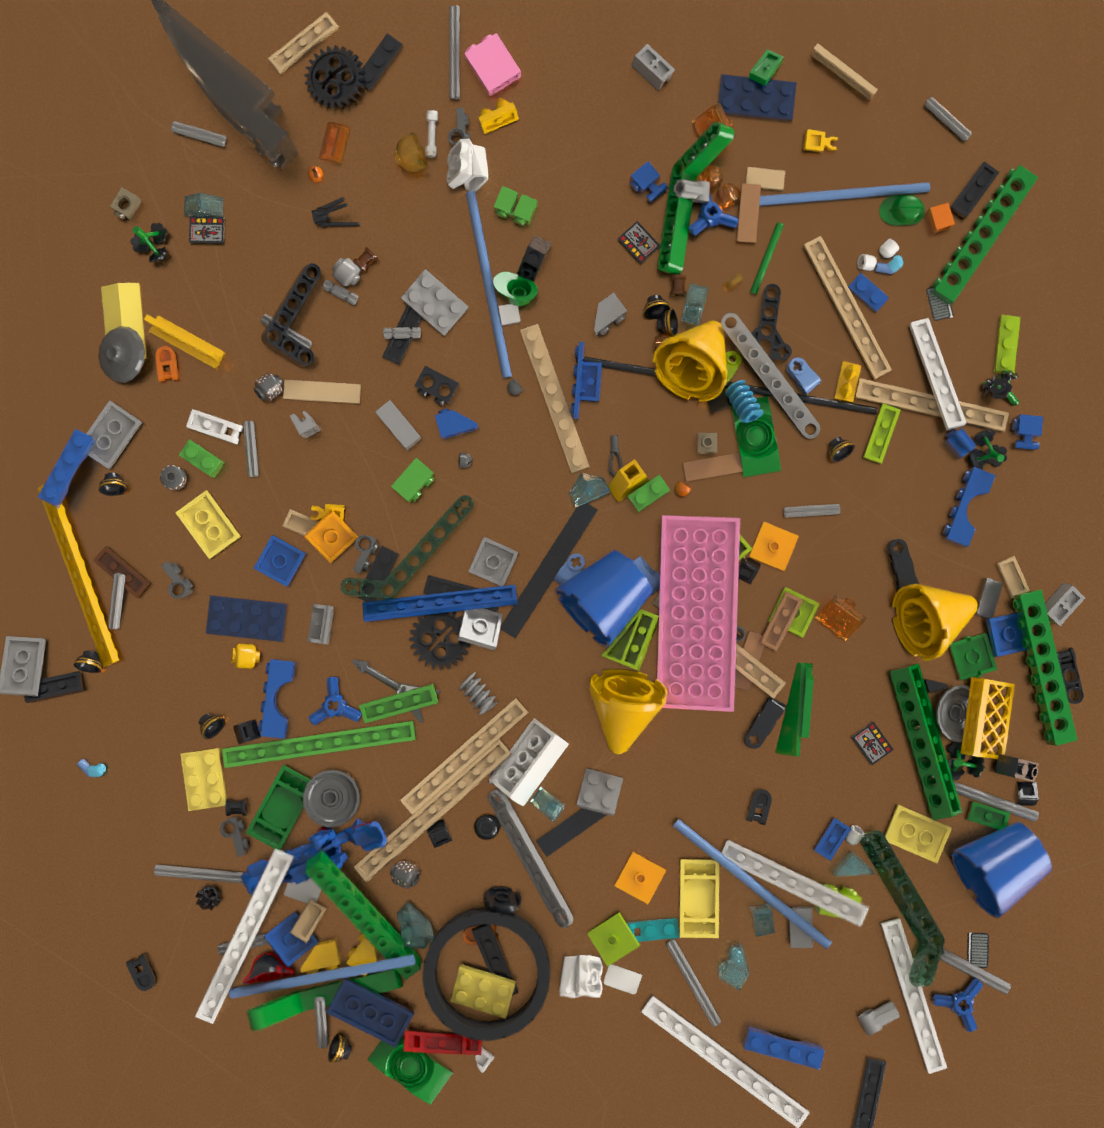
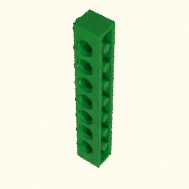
M1020 164L1016 169L1011 168L1006 175L1008 180L1005 185L1000 184L995 192L997 194L994 200L990 199L985 206L987 211L984 216L979 215L974 223L976 225L973 231L969 230L963 240L966 242L963 247L959 245L953 256H955V259L952 263L948 261L942 270L945 272L942 278L938 277L933 283L932 287H934L932 294L949 306L955 302L1038 179V176ZM1011 184L1017 185L1018 191H1013ZM1000 200H1006L1008 207H1003ZM990 215L997 217V223L990 220ZM979 231H985L987 238H982L979 235ZM969 246L976 248V254L970 253ZM959 261L965 263V265H966V269H965V270H962V269L959 268V266H958V262H959ZM947 278H954L956 282L955 285H950L947 281Z
M1033 590L1013 595V607L1019 614L1017 624L1023 635L1022 645L1025 649L1027 648L1026 662L1031 668V682L1035 686L1037 693L1035 694V699L1041 710L1040 720L1045 727V740L1049 745L1054 746L1077 741L1042 590ZM1029 607H1031L1033 610V614L1031 616H1029L1027 613ZM1033 626L1037 628L1036 635L1032 633ZM1038 645L1042 648L1040 654L1036 651ZM1043 663L1046 665V670L1044 673L1041 671V665ZM1047 682H1049L1051 686L1048 692L1045 689V685ZM1052 701H1054L1055 708L1053 710L1050 709V703ZM1058 719L1059 727L1056 729L1054 723Z
M918 663L890 671L891 681L894 684L897 701L899 702L902 718L907 729V736L910 739L913 756L916 760L918 773L929 804V811L933 820L954 817L962 813V809L920 665Z
M322 850L306 862V874L386 960L409 955L414 956V965L395 968L405 980L421 970V957Z

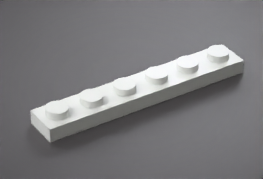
M929 318L911 322L909 327L946 430L964 426L966 420Z

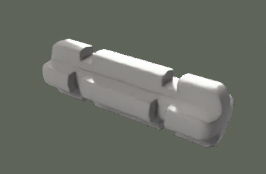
M326 280L322 288L325 291L331 292L344 301L347 300L352 305L357 303L358 295L350 293L349 290L337 284L334 285L329 280Z
M409 327L383 329V337L385 339H392V337L395 339L420 338L421 329L419 327H412V329Z

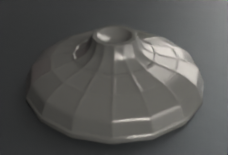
M123 326L109 331L102 339L98 355L100 367L105 375L114 382L125 383L132 380L140 372L144 363L145 348L138 332L130 327Z
M965 685L954 686L946 691L938 701L936 709V722L940 731L949 740L955 742H962L970 691V687Z
M337 770L323 771L315 775L306 785L303 794V804L308 817L316 824L325 827H337L348 822L356 813L360 802L359 789L355 781L346 773Z

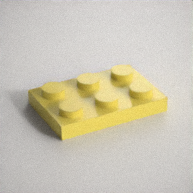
M207 490L175 512L209 559L241 537Z
M220 748L182 753L181 762L188 811L225 806L227 795Z
M897 804L883 840L938 863L952 828Z
M461 964L450 1002L506 1019L516 981Z

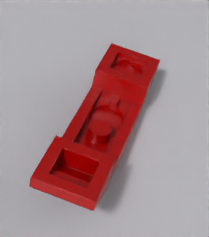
M405 1031L403 1051L481 1055L482 1040H473L459 1034Z

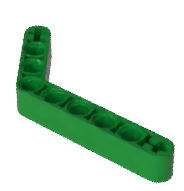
M717 121L712 123L673 165L658 259L660 271L679 275L683 269L693 202L692 199L677 197L674 192V185L677 183V180L696 181L700 173L732 141L734 137V129Z
M395 968L367 973L366 976L359 975L348 978L378 994L403 987L401 975ZM343 980L297 990L247 1010L251 1031L264 1029L304 1011L315 1009L314 999L316 997H324L325 1006H329Z

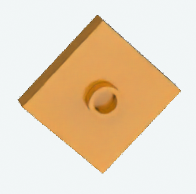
M333 510L328 512L304 535L309 543L330 564L353 544L358 537Z
M763 521L749 557L784 572L799 536Z
M632 851L614 886L649 904L667 870Z

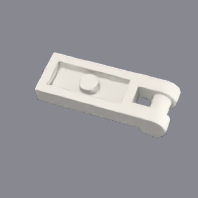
M192 409L186 425L189 429L236 445L239 442V433L243 430L241 425ZM227 428L233 429L231 436L226 435Z

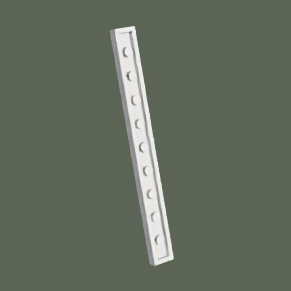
M274 849L195 1017L212 1024L214 1023L293 859L292 855Z
M653 995L641 1010L644 1015L797 1128L801 1126L810 1113L806 1108Z

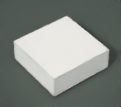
M512 304L499 306L502 326L520 323L518 306Z

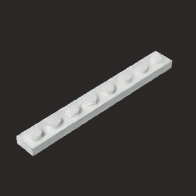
M730 840L726 841L722 854L739 868L858 926L862 925L869 907Z
M896 918L880 923L927 1073L930 1074L946 1069V1062L901 920Z

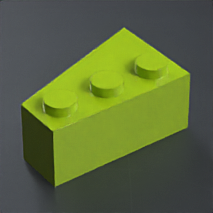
M640 609L601 656L640 671L657 628L659 616Z

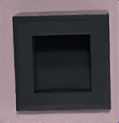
M724 389L720 395L708 401L712 414L732 405Z
M744 556L739 564L738 578L751 585L761 564Z
M924 679L928 693L948 687L945 683Z
M255 719L233 726L238 744L261 738Z
M1017 782V804L1021 806H1035L1039 800L1037 782Z
M444 819L436 821L427 829L434 848L452 841Z

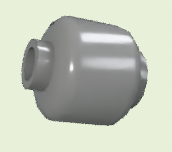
M340 258L332 267L333 277L343 286L350 284L354 286L361 278L359 276L360 267L350 258Z

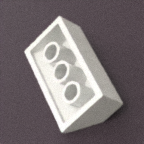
M533 718L511 748L510 752L512 755L497 767L489 781L509 798L524 806L569 744L537 719Z

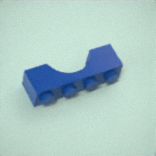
M77 429L74 430L38 495L41 500L56 508L60 507L76 470L82 461L87 458L95 443L93 437Z
M976 467L970 468V470L965 472L963 477L965 483L963 488H960L957 493L956 499H958L956 506H953L949 516L952 518L950 523H947L944 527L943 534L945 536L943 540L964 548L969 547L975 528L967 518L968 504L976 495H985L990 492L996 475Z
M270 659V663L267 662L266 664L268 681L264 682L263 693H266L265 701L261 703L263 720L259 721L258 726L261 736L285 739L287 736L289 719L284 717L277 709L276 695L284 684L294 680L296 662Z
M750 1026L746 1027L742 1043L746 1050L819 1070L825 1052L820 1045L805 1041L788 1040Z

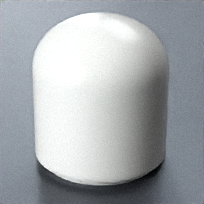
M888 239L880 247V254L884 258H891L899 250V246L894 240Z
M861 254L857 260V266L862 270L872 271L877 265L876 258L871 255Z
M853 825L845 840L850 845H857L864 837V832L860 827Z

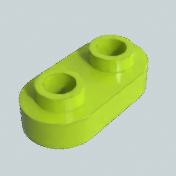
M735 351L726 352V385L731 381L742 362L741 356ZM729 358H734L735 362H731Z

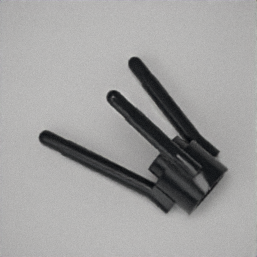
M344 197L311 211L315 225L320 224L321 228L327 226H360V223L327 222V220H330V212L348 206L347 203L334 206L344 201Z

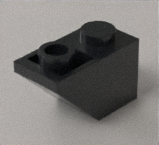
M535 235L526 249L517 275L534 282L546 260L552 243Z
M999 754L995 773L1035 782L1039 763Z

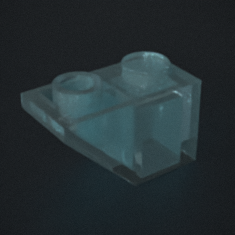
M690 283L681 321L700 325L708 287Z
M406 903L397 912L404 946L425 949L434 939L430 921L410 903Z
M737 943L736 946L733 945L729 950V958L726 963L723 961L718 968V976L721 980L740 991L750 973L742 944Z

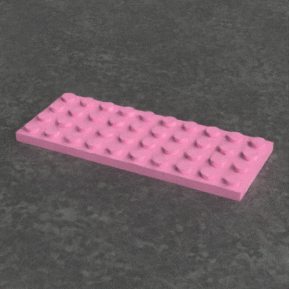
M662 515L657 680L663 683L667 689L666 703L662 708L734 711L740 518Z

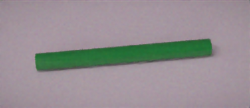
M780 222L776 223L750 293L753 295H757L783 229L784 224Z

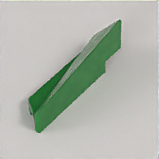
M799 662L796 665L775 751L777 754L800 757L801 737L809 738L814 675H812L813 664Z

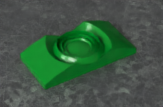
M768 396L756 398V403L760 405L759 409H762L764 413L752 422H741L736 414V410L732 405L730 406L743 478L781 471L779 450Z
M282 765L246 834L274 849L281 850L304 809L303 794L306 785L311 779Z
M404 1036L400 1038L396 1047L381 1040L368 1058V1061L383 1074L401 1084L411 1094L431 1105L453 1074V1071L428 1053L403 1051Z

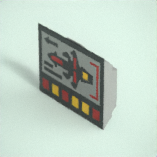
M190 216L189 243H223L224 217Z
M638 221L618 238L640 263L644 262L660 247L659 243Z
M874 722L861 729L852 737L871 765L894 750Z

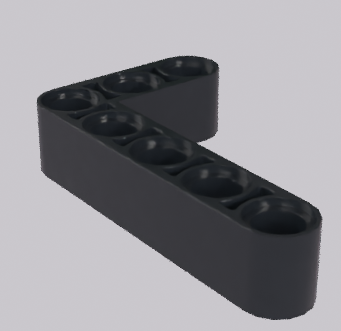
M314 263L306 265L300 271L261 335L264 345L298 367L310 365L314 361V353L287 335L286 331L321 275L320 267ZM307 269H311L314 272V278L307 275ZM297 285L304 287V294L298 292ZM288 300L294 302V309H290L287 306ZM278 316L285 319V325L278 323ZM268 332H272L275 335V341L268 339ZM284 343L291 345V352H287L284 349ZM301 353L307 355L308 360L306 363L301 361Z

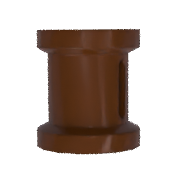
M367 247L358 259L353 260L364 272L367 271V267L374 260H378L377 256Z
M671 275L670 296H686V275Z

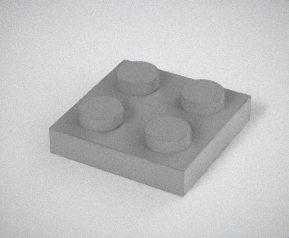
M483 537L468 572L499 586H504L519 552Z
M484 608L464 610L457 640L495 650L503 614Z
M586 768L576 806L614 816L623 778Z

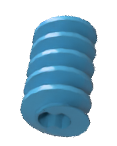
M740 380L727 388L726 396L736 410L740 421L744 423L752 422L761 417L764 412L762 409H759L760 405L756 403L757 399L752 397L753 392L749 391L750 387L744 385L745 380Z

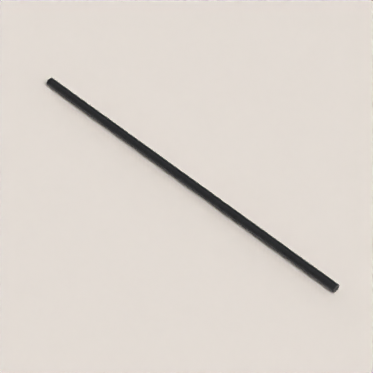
M584 356L583 362L602 363L604 368L657 377L655 368ZM729 382L724 388L727 389L735 382ZM748 385L750 387L749 391H752L754 394L774 397L768 388ZM796 393L801 401L805 403L877 414V407Z

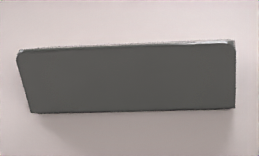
M984 578L977 600V612L974 615L986 619L993 618L1003 583L990 578Z

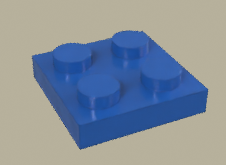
M272 535L254 569L288 587L306 553Z
M1018 613L986 619L994 657L1027 650L1022 645L1023 635L1017 624V619H1019Z
M293 912L263 936L286 967H289L318 943L313 934L308 942L305 943L289 933L299 917L296 912Z

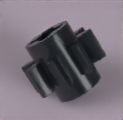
M203 886L201 891H198L195 896L199 898L196 904L202 910L210 909L212 911L220 902V899L217 898L220 892H217L213 886L207 888Z

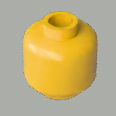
M239 643L235 648H232L231 663H234L236 668L252 669L255 663H259L260 651H256L255 645Z

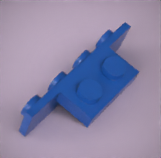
M579 342V346L575 348V357H578V365H574L573 375L577 376L576 384L572 386V395H575V403H571V415H574V419H579L580 400L599 401L602 363L583 362L585 342Z

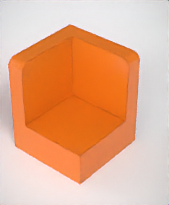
M948 203L931 207L927 211L933 234L951 229L955 225Z

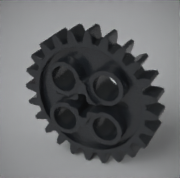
M335 45L333 50L327 46V52L320 49L321 55L319 56L314 53L315 61L309 59L312 66L306 67L310 72L304 75L309 79L305 82V85L311 86L307 92L313 93L311 98L317 99V103L320 105L324 102L326 108L331 105L333 109H336L337 104L340 108H343L344 102L350 105L349 99L356 101L354 95H361L358 89L365 87L360 83L366 80L361 75L365 70L359 68L363 63L357 61L359 57L356 54L353 55V51L350 49L346 52L344 46L339 49ZM339 60L338 66L333 68V62ZM325 73V78L319 81V76ZM351 73V79L345 82V76ZM337 87V92L331 95L332 88Z
M456 611L451 615L449 612L423 615L424 619L418 616L419 624L413 623V627L416 630H410V633L414 635V637L409 638V641L414 642L410 649H416L413 656L420 655L418 662L424 659L425 667L431 663L432 669L436 665L439 666V670H442L443 665L450 669V663L457 666L456 659L463 661L461 654H468L464 648H470L471 645L460 640L457 643H452L449 640V635H459L462 616L456 618ZM442 621L445 624V628L438 630L435 627V622ZM451 626L452 630L444 637V643L440 641L432 651H428V648L437 640V636L440 637ZM423 635H429L432 638V642L429 644L424 643L421 639ZM443 648L446 654L444 657H439L436 655L435 650Z

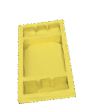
M680 859V938H719V863L714 859Z

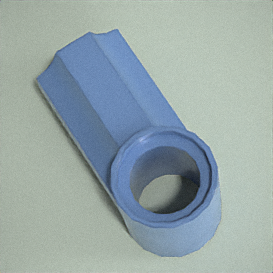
M639 556L634 563L648 579L653 591L651 595H653L660 589V574L653 570Z

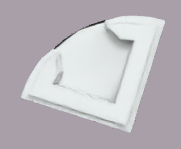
M483 1047L481 1055H475L477 1067L482 1073L495 1057Z

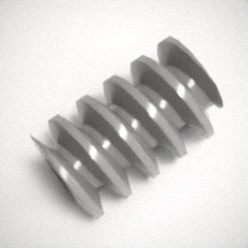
M474 672L461 683L458 690H466L463 696H471L468 702H476L473 708H481L478 715H482L492 709L499 701L493 703L495 695L488 697L490 689L483 691L486 684L479 685L478 683L481 678L474 679L476 674Z

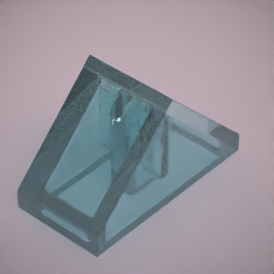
M204 193L185 196L184 216L222 217L223 198Z
M581 473L570 490L569 495L575 507H579L610 493V489L604 478Z
M540 787L530 801L533 806L553 822H555L565 808V804L542 787Z
M850 850L832 870V874L835 877L873 875L874 870Z
M769 903L749 907L756 937L775 933L773 912Z

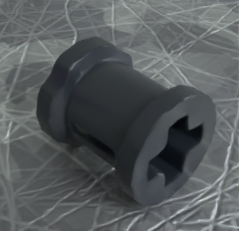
M226 799V816L231 814L246 816L247 799L242 801Z

